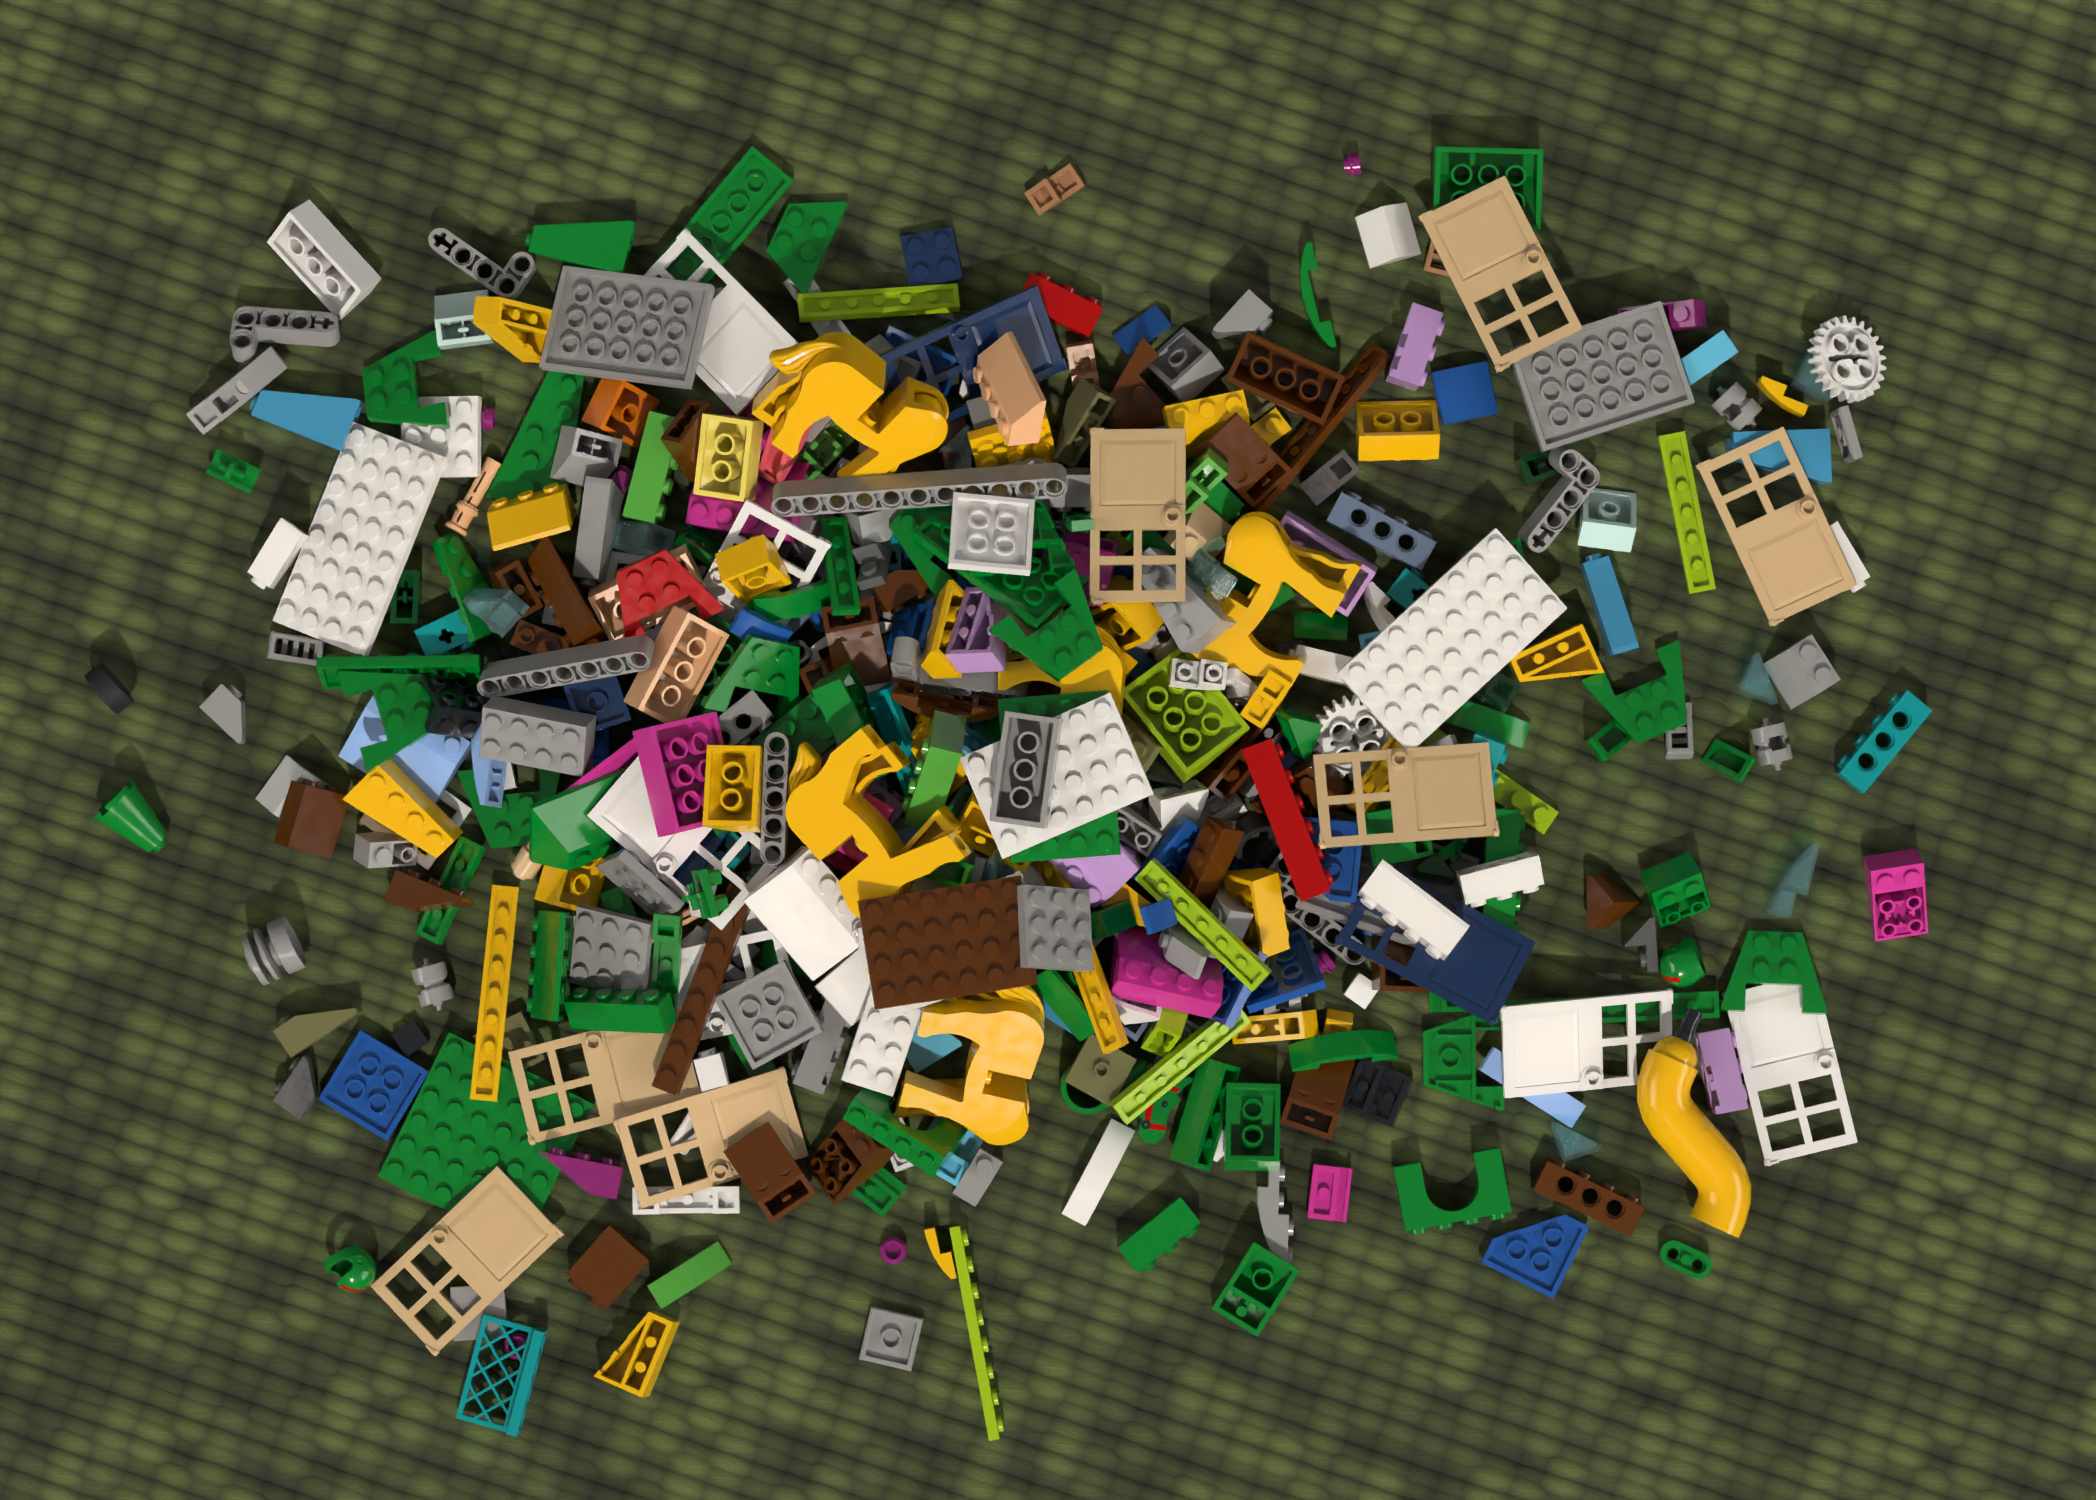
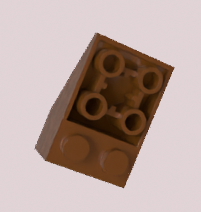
M1237 412L1197 448L1201 454L1210 448L1229 464L1228 474L1224 478L1253 507L1260 503L1293 472L1284 459Z
M874 597L859 600L861 607L859 615L832 616L831 606L822 607L821 614L833 670L851 661L864 687L891 682L882 628Z
M1318 750L1313 751L1311 757L1306 762L1300 759L1289 767L1295 781L1290 784L1293 794H1300L1305 807L1300 809L1302 817L1318 818L1313 755L1320 754ZM1325 764L1328 796L1348 795L1349 786L1330 764ZM1258 794L1253 802L1250 800L1249 803L1257 813L1266 814ZM1344 804L1329 805V814L1344 806Z
M1374 934L1373 950L1376 949L1381 936ZM1389 940L1382 955L1406 967L1416 948ZM1373 962L1372 990L1429 992Z
M1346 1060L1323 1063L1319 1065V1069L1294 1072L1280 1114V1123L1331 1140L1355 1062Z
M842 1117L805 1166L832 1203L837 1204L884 1167L895 1152L843 1120Z
M769 1121L723 1151L771 1224L817 1194Z

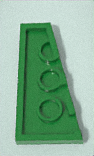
M456 531L434 541L432 546L443 575L448 576L451 583L449 588L452 598L457 599L461 610L458 612L461 623H466L469 633L466 636L469 644L510 624V621Z

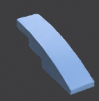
M476 696V698H478L480 704L483 707L485 705L483 703V697ZM480 725L474 738L471 739L474 779L480 805L502 808L507 762L479 757Z
M1492 1046L1478 1069L1503 1085L1502 1052ZM1565 1092L1523 1096L1524 1099L1570 1128L1574 1126L1586 1105Z

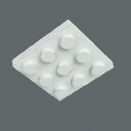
M419 397L420 407L445 402L449 411L450 428L443 429L432 425L421 427L417 424L403 423L401 425V440L448 458L440 478L481 477L482 397Z
M953 492L948 569L1030 576L1035 499Z

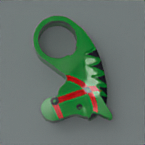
M1135 1058L1137 1060L1118 1095L1155 1064ZM1071 1065L1064 1070L1059 1080V1093L1062 1101L1068 1108L1082 1114H1093L1109 1108V1106L1102 1102L1091 1108H1081L1075 1105L1067 1094V1083L1063 1081ZM1184 1077L1137 1116L1140 1119L1137 1126V1134L1141 1141L1157 1143L1164 1137L1169 1112L1179 1101H1182V1089L1190 1084L1193 1078Z

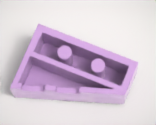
M1414 302L1411 304L1385 379L1386 382L1412 391H1416L1419 386H1424L1428 371H1425L1427 361L1432 362L1437 346L1433 345L1436 335L1441 336L1446 322L1441 320L1443 312Z
M967 587L965 589L945 656L959 673L1006 671L1005 642L999 637H994L989 632L992 626L1004 619V607L978 587Z
M1729 1027L1695 1032V1042L1709 1112L1717 1115L1748 1109L1747 1093L1740 1075L1742 1074L1741 1062L1739 1058H1736L1734 1050L1737 1047L1735 1033L1730 1032Z

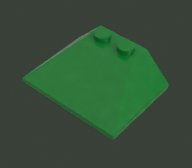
M621 768L529 805L530 861L569 871L616 852L619 843L587 815L627 768Z

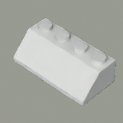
M310 199L289 211L267 241L327 309L336 315L338 321L366 298L381 280V277Z
M1384 860L1380 862L1358 893L1361 897L1360 901L1371 910L1376 908L1383 914L1382 918L1392 926L1397 924L1404 930L1403 934L1414 943L1419 941L1427 947L1425 951L1437 960L1439 958L1445 960L1470 927V925Z

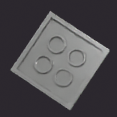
M623 849L601 858L595 867L652 918L654 912L672 914L678 912L685 904L679 899L681 896L674 888L666 887L660 881V876L654 870L646 869L640 863V858L630 850L626 851Z
M1027 884L1017 886L1020 967L1076 972L1093 971L1090 891L1086 889Z
M585 904L578 905L576 908L569 982L593 989L611 988L612 990H624L632 988L634 990L647 991L653 921Z
M786 960L719 995L715 1000L753 1070L824 1031Z

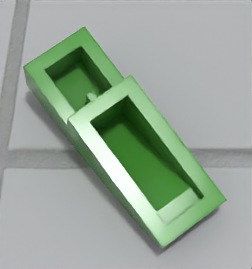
M1210 448L1199 456L1186 470V517L1209 497V491L1228 474L1229 464Z
M719 1241L648 1284L647 1287L662 1309L730 1266L732 1262Z

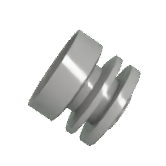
M285 916L267 923L269 935L267 937L259 928L253 929L254 938L249 932L241 935L247 963L263 986L271 983L270 973L275 980L281 979L279 967L281 965L289 974L307 967L302 946Z

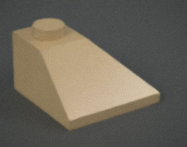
M1203 502L1186 517V559L1202 572L1206 570L1225 547L1228 533L1232 528L1229 523ZM1169 530L1163 540L1176 550V530Z

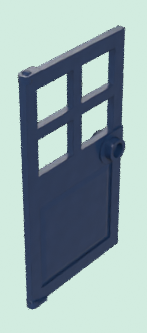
M1036 284L879 354L886 361L885 375L892 392L901 384L893 360L916 350L926 376L925 379L920 380L921 382L931 385L940 391L939 382L961 373L970 399L982 397L979 384L975 383L973 379V368L977 365L978 355L1007 332H1013L1037 382L1068 369ZM947 336L958 364L934 374L924 346ZM967 403L949 410L947 423L968 414Z
M1392 866L1470 925L1464 936L1445 960L1441 958L1437 960L1425 951L1427 947L1419 942L1407 966L1404 967L1382 955L1396 926L1399 927L1397 924L1395 926L1388 924L1375 950L1351 938L1365 910L1380 918L1383 915L1376 908L1373 910L1367 908L1360 901V897L1344 928L1335 937V943L1347 947L1494 1026L1497 1023L1500 1010L1535 941Z

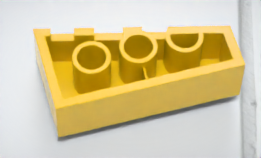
M391 759L386 760L377 766L375 770L369 772L343 798L347 803L435 858H438L463 833Z

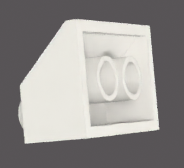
M1534 850L1455 871L1463 903L1465 905L1470 904L1471 908L1487 904L1486 899L1496 897L1497 901L1511 898L1513 897L1512 892L1523 890V894L1539 890V885L1544 884L1540 858Z

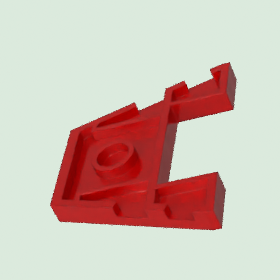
M666 548L660 549L616 571L625 638L637 635L647 636L640 619L688 596L691 597L702 620L724 610L722 603Z

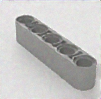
M780 732L769 734L764 743L760 856L763 862L771 866H779L784 863L787 857L788 822L785 810L788 801L787 788L791 770V741ZM780 737L785 742L784 749L780 752H774L771 749V743L775 738ZM774 765H781L783 767L784 773L780 779L775 780L770 776V770ZM773 792H780L783 797L782 803L777 807H773L769 803V796ZM773 819L780 820L782 825L781 830L777 834H771L768 830V823ZM772 846H777L780 849L781 854L776 861H770L767 858V850Z

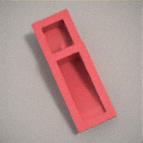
M812 425L802 435L798 454L794 458L771 444L773 428L771 427L760 461L758 476L773 484L784 481L795 463Z

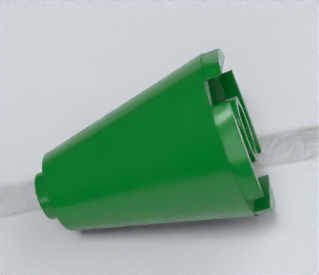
M130 779L124 783L126 786L122 790L118 789L98 809L99 812L93 815V818L149 853L154 850L157 853L168 842L165 839L168 833L137 785Z

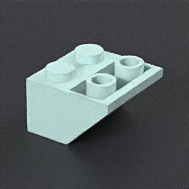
M488 289L434 296L437 344L441 350L495 343L494 339L472 323L475 297L489 296Z

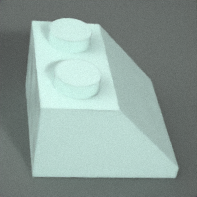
M1594 488L1580 506L1577 545L1631 552L1636 532L1637 494Z

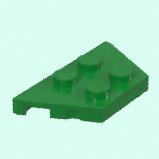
M845 201L788 204L766 250L767 254L781 268L784 275L793 282L801 294L808 292L848 208V203Z

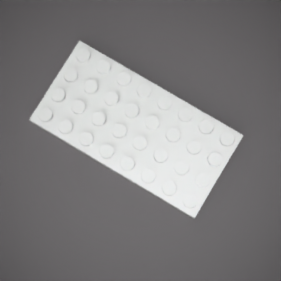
M353 422L344 444V451L339 453L307 533L309 538L301 548L272 621L354 654H362L363 657H368L448 458Z
M1494 528L1336 674L1402 748H1414L1421 744L1546 629L1567 607L1498 529Z

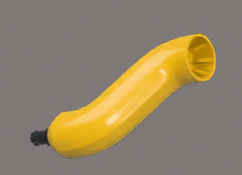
M1687 1007L1680 1027L1675 1029L1673 1036L1664 1037L1656 1043L1652 1050L1648 1049L1637 1081V1103L1642 1119L1654 1139L1698 1190L1697 1200L1689 1216L1739 1238L1751 1205V1183L1746 1167L1736 1150L1691 1099L1690 1089L1698 1072L1695 1069L1697 1054L1692 1045L1695 1039L1693 1035L1704 1014Z

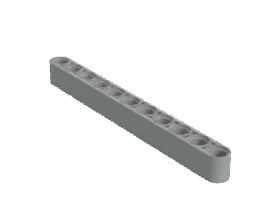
M1039 463L782 481L773 487L771 509L780 517L950 506L952 505L953 492L1035 500L1061 497L1066 492L1067 472L1065 467L1059 463Z

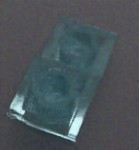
M1199 548L1187 565L1186 573L1219 602H1224L1238 579L1221 567L1220 562Z

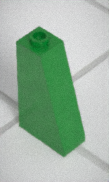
M633 221L534 225L533 232L529 231L527 234L525 247H529L528 252L533 256L588 269L625 273L637 225Z

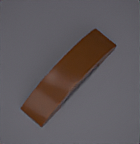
M895 678L893 680L891 698L905 708L929 718H933L935 710L967 718L966 722L989 720L999 715L998 699H1001L1000 697L974 693L971 702L919 692L921 683Z

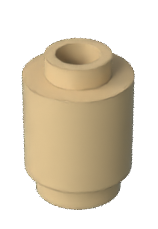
M529 842L523 844L511 863L513 874L521 880L533 879L542 864L530 861Z

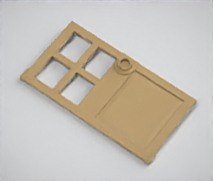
M1505 176L1433 211L1430 210L1422 213L1418 217L1420 222L1423 223L1497 373L1509 368L1511 364L1583 330ZM1542 270L1553 293L1523 307L1512 284ZM1505 289L1515 311L1485 326L1474 303ZM1558 301L1568 324L1539 338L1527 315ZM1520 319L1531 342L1501 356L1490 333Z
M1090 428V518L1094 519V530H1090L1089 604L1096 605L1109 602H1186V428ZM1142 530H1176V555L1142 556ZM1100 531H1134V556H1100ZM1100 565H1134L1133 590L1100 591ZM1142 565H1176V590H1142Z
M1784 427L1712 460L1699 462L1696 465L1767 616L1770 627L1776 626L1779 622L1784 621L1785 618L1857 585ZM1779 441L1790 465L1760 479L1749 454ZM1741 458L1752 483L1722 496L1711 472ZM1794 473L1805 497L1774 510L1764 486ZM1756 490L1766 515L1736 528L1726 503Z
M1489 742L1313 755L1320 830L1318 845L1320 849L1499 836L1500 829L1498 821H1496ZM1386 760L1390 792L1363 793L1360 762ZM1352 763L1354 794L1328 796L1325 764ZM1390 801L1393 833L1367 834L1364 803ZM1355 803L1358 835L1331 837L1329 805Z
M679 1008L676 1009V1018H678L680 1013ZM675 1023L665 1034L588 1031L508 1052L528 1129L527 1135L530 1145L613 1123L614 1118L623 1117L702 1092L701 1087L698 1085L693 1062L690 1065L679 1096L652 1086ZM581 1043L589 1076L563 1082L555 1050ZM547 1052L555 1085L529 1091L521 1058ZM592 1084L600 1116L574 1123L566 1090ZM558 1093L566 1125L540 1132L532 1099Z
M784 1066L729 1083L725 1086L693 1094L623 1117L614 1118L613 1125L616 1128L617 1134L619 1133L641 1209L740 1178L723 1151L767 1121H769L794 1160L809 1156L787 1083V1071ZM688 1108L696 1138L670 1146L662 1115ZM654 1118L662 1149L637 1156L628 1126ZM699 1147L708 1177L682 1185L673 1154ZM665 1157L674 1187L648 1195L640 1165Z
M497 1166L371 1287L426 1344L425 1347L430 1353L437 1356L440 1353L439 1351L558 1238H561L564 1233ZM428 1244L434 1247L452 1266V1269L435 1285L411 1262ZM403 1268L427 1291L410 1309L386 1286ZM458 1274L481 1297L463 1316L440 1292ZM432 1298L456 1321L438 1340L414 1316Z

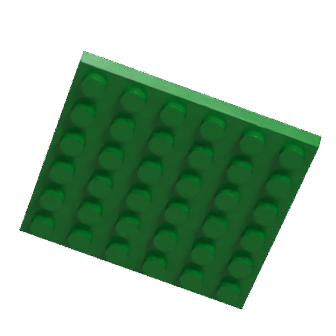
M450 1031L378 1177L449 1212L489 1173L499 1166L542 1211L561 1172L540 1155L539 1151L540 1149L549 1151L551 1146L566 1150L565 1154L569 1155L581 1131L530 1145L527 1135L528 1129L511 1062L502 1057L497 1102L470 1100L476 1043ZM524 1069L529 1091L555 1085L554 1082L528 1069ZM566 1090L574 1123L587 1120L595 1103L570 1090ZM558 1093L532 1099L540 1132L566 1125Z

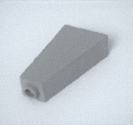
M586 476L572 575L580 583L579 585L584 588L590 589L605 582L624 498L622 491L611 479Z

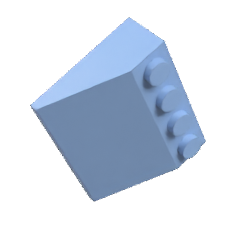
M374 696L368 702L339 754L340 758L366 774L368 773L364 766L360 748L387 741ZM429 733L413 745L397 753L391 760L436 804L471 750V742L463 737Z

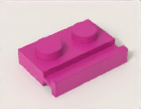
M1313 1164L1307 1218L1346 1222L1352 1168Z

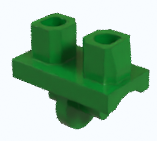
M217 449L206 473L251 494L262 470Z
M705 868L690 871L693 883L686 884L688 895L681 897L682 902L690 901L693 911L700 909L702 919L717 917L719 912L729 908L725 894L717 896L713 894L712 886L722 883L719 869L707 870Z

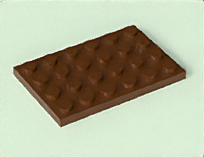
M1021 875L857 901L874 1010L1037 985L1036 969L1020 967L1017 886L1022 885Z

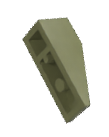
M1081 378L1067 400L1053 458L1075 468L1091 442L1089 429L1094 427L1100 428L1116 399L1100 386Z
M359 1007L296 1015L294 1017L288 1014L276 1022L279 1027L273 1030V1032L292 1058L362 1011Z

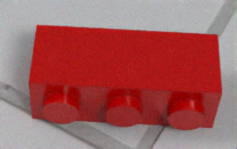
M1038 271L1036 275L1030 273L1022 290L1036 284L1049 320L1089 340L1103 311V307L1099 306L1100 301L1088 295L1082 298L1075 294L1076 289L1064 283L1058 286L1051 282L1052 278L1042 272Z

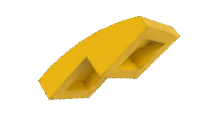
M1764 376L1758 378L1756 384L1776 405L1799 418L1805 415L1808 405L1783 396L1787 385Z
M1269 669L1239 715L1263 730L1292 683Z
M935 1226L924 1228L928 1245L935 1260L951 1279L957 1278L952 1251H940Z

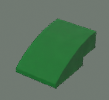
M1253 1241L1213 1302L1212 1309L1258 1337L1300 1269Z

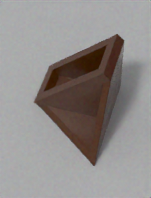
M1586 875L1587 929H1607L1643 902L1606 875Z

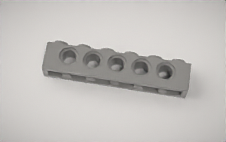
M751 690L726 712L718 717L721 733L725 732L730 735L728 745L746 746L752 741L750 737L754 733L759 731L761 734L773 724L771 720L774 718V715L757 694ZM744 715L749 716L752 721L750 727L739 729L737 726L738 719Z

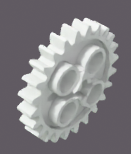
M1846 315L1839 318L1834 317L1820 324V328L1814 330L1815 337L1809 340L1814 346L1807 349L1809 353L1813 354V358L1808 359V362L1815 366V368L1810 370V373L1818 374L1815 383L1822 381V391L1830 389V398L1838 396L1839 402L1845 400L1848 403L1859 402L1873 395L1874 390L1880 388L1878 382L1884 380L1880 372L1886 370V367L1881 364V361L1885 360L1886 356L1879 354V351L1884 347L1881 345L1877 346L1875 343L1879 337H1871L1872 328L1864 329V321L1856 323L1855 317L1847 319ZM1840 357L1842 359L1839 361H1829V359L1836 360ZM1857 357H1864V358H1865V359H1858V360H1855V361L1852 360V359L1857 358Z
M1355 694L1351 701H1348L1344 695L1341 704L1332 700V709L1326 706L1323 707L1326 712L1325 716L1316 715L1322 724V728L1313 751L1318 750L1320 754L1339 753L1343 749H1348V752L1364 751V746L1369 742H1373L1374 745L1368 751L1381 750L1391 736ZM1369 718L1366 725L1358 726L1361 719ZM1343 725L1340 732L1332 733L1335 726ZM1373 761L1360 762L1361 778ZM1352 763L1330 764L1342 779L1347 774L1350 781H1353Z

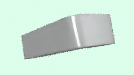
M444 228L434 229L428 237L430 247L437 254L499 297L511 300L516 299L536 271L535 260L526 252L515 253L503 269ZM438 237L442 239L445 237V240L453 246L452 250L450 251L442 244L439 245L436 239ZM463 250L470 251L469 261L459 263L457 260L458 253ZM528 259L530 261L527 271H517L516 265L519 260ZM485 265H489L493 269L492 275L489 278H481L479 276L480 269ZM505 281H513L515 284L514 290L509 294H504L501 291V286Z
M242 306L234 312L230 332L232 355L239 363H249L256 357L259 342L332 347L340 340L338 319L333 313Z
M1566 446L1554 448L1550 451L1549 463L1562 476L1518 532L1517 539L1520 538L1522 547L1533 552L1540 553L1548 548L1599 482L1600 475L1596 467L1579 452ZM1567 454L1568 460L1562 465V458ZM1586 470V477L1581 481L1580 475ZM1569 491L1570 497L1564 502V495ZM1553 512V519L1548 523L1547 517Z

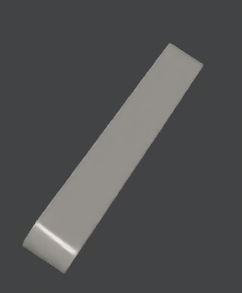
M637 635L490 662L483 667L477 689L484 697H501L643 671L650 666L655 642L648 636Z

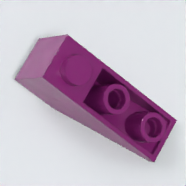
M1690 299L1662 303L1671 332L1706 328L1705 301ZM1645 305L1633 306V307H1625V308H1618V314L1623 313V312H1626V311H1630V310H1633V309H1636V308H1639V307H1642V306H1645Z
M551 1146L549 1151L540 1149V1155L583 1191L591 1195L617 1199L623 1167L616 1165L615 1159L600 1156L599 1161L590 1159V1154L575 1151L574 1156L565 1154L566 1150Z

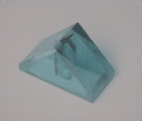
M1807 351L1789 387L1821 403L1828 402L1832 399L1830 398L1829 389L1822 391V381L1815 383L1818 374L1810 373V370L1815 368V366L1808 362V359L1813 358V354Z
M1760 653L1750 655L1735 690L1767 705L1778 703Z
M1552 1120L1549 1123V1128L1560 1161L1562 1162L1599 1151L1602 1145Z

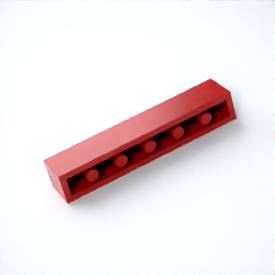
M1271 738L1242 749L1300 902L1330 892L1329 885L1334 884L1329 869L1323 870L1319 861L1324 859L1318 843L1315 845L1312 843L1310 834H1313L1314 830L1309 818L1303 819L1300 809L1305 808L1300 794H1293L1290 784L1295 781L1289 767L1284 769L1280 759L1285 756L1280 743L1274 744Z

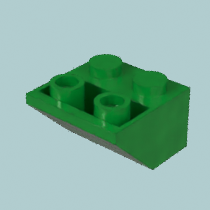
M1391 807L1365 813L1367 834L1393 833ZM1431 840L1369 845L1373 867L1378 866L1382 860L1388 864L1434 855Z
M1690 852L1640 872L1645 892L1661 928L1711 908L1701 871Z

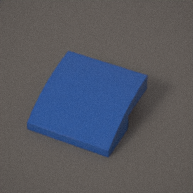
M1487 361L1431 373L1442 425L1498 414Z

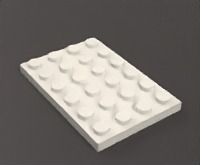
M1111 693L1053 717L1063 719L1048 828L1043 829L990 821L1001 740L961 757V764L1002 859L1154 794Z

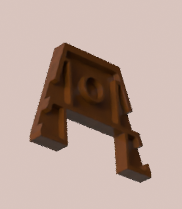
M1143 337L1139 339L1134 352L1125 364V368L1109 392V395L1116 399V402L1106 417L1117 429H1153L1165 426L1162 409L1166 404L1139 375L1160 356Z

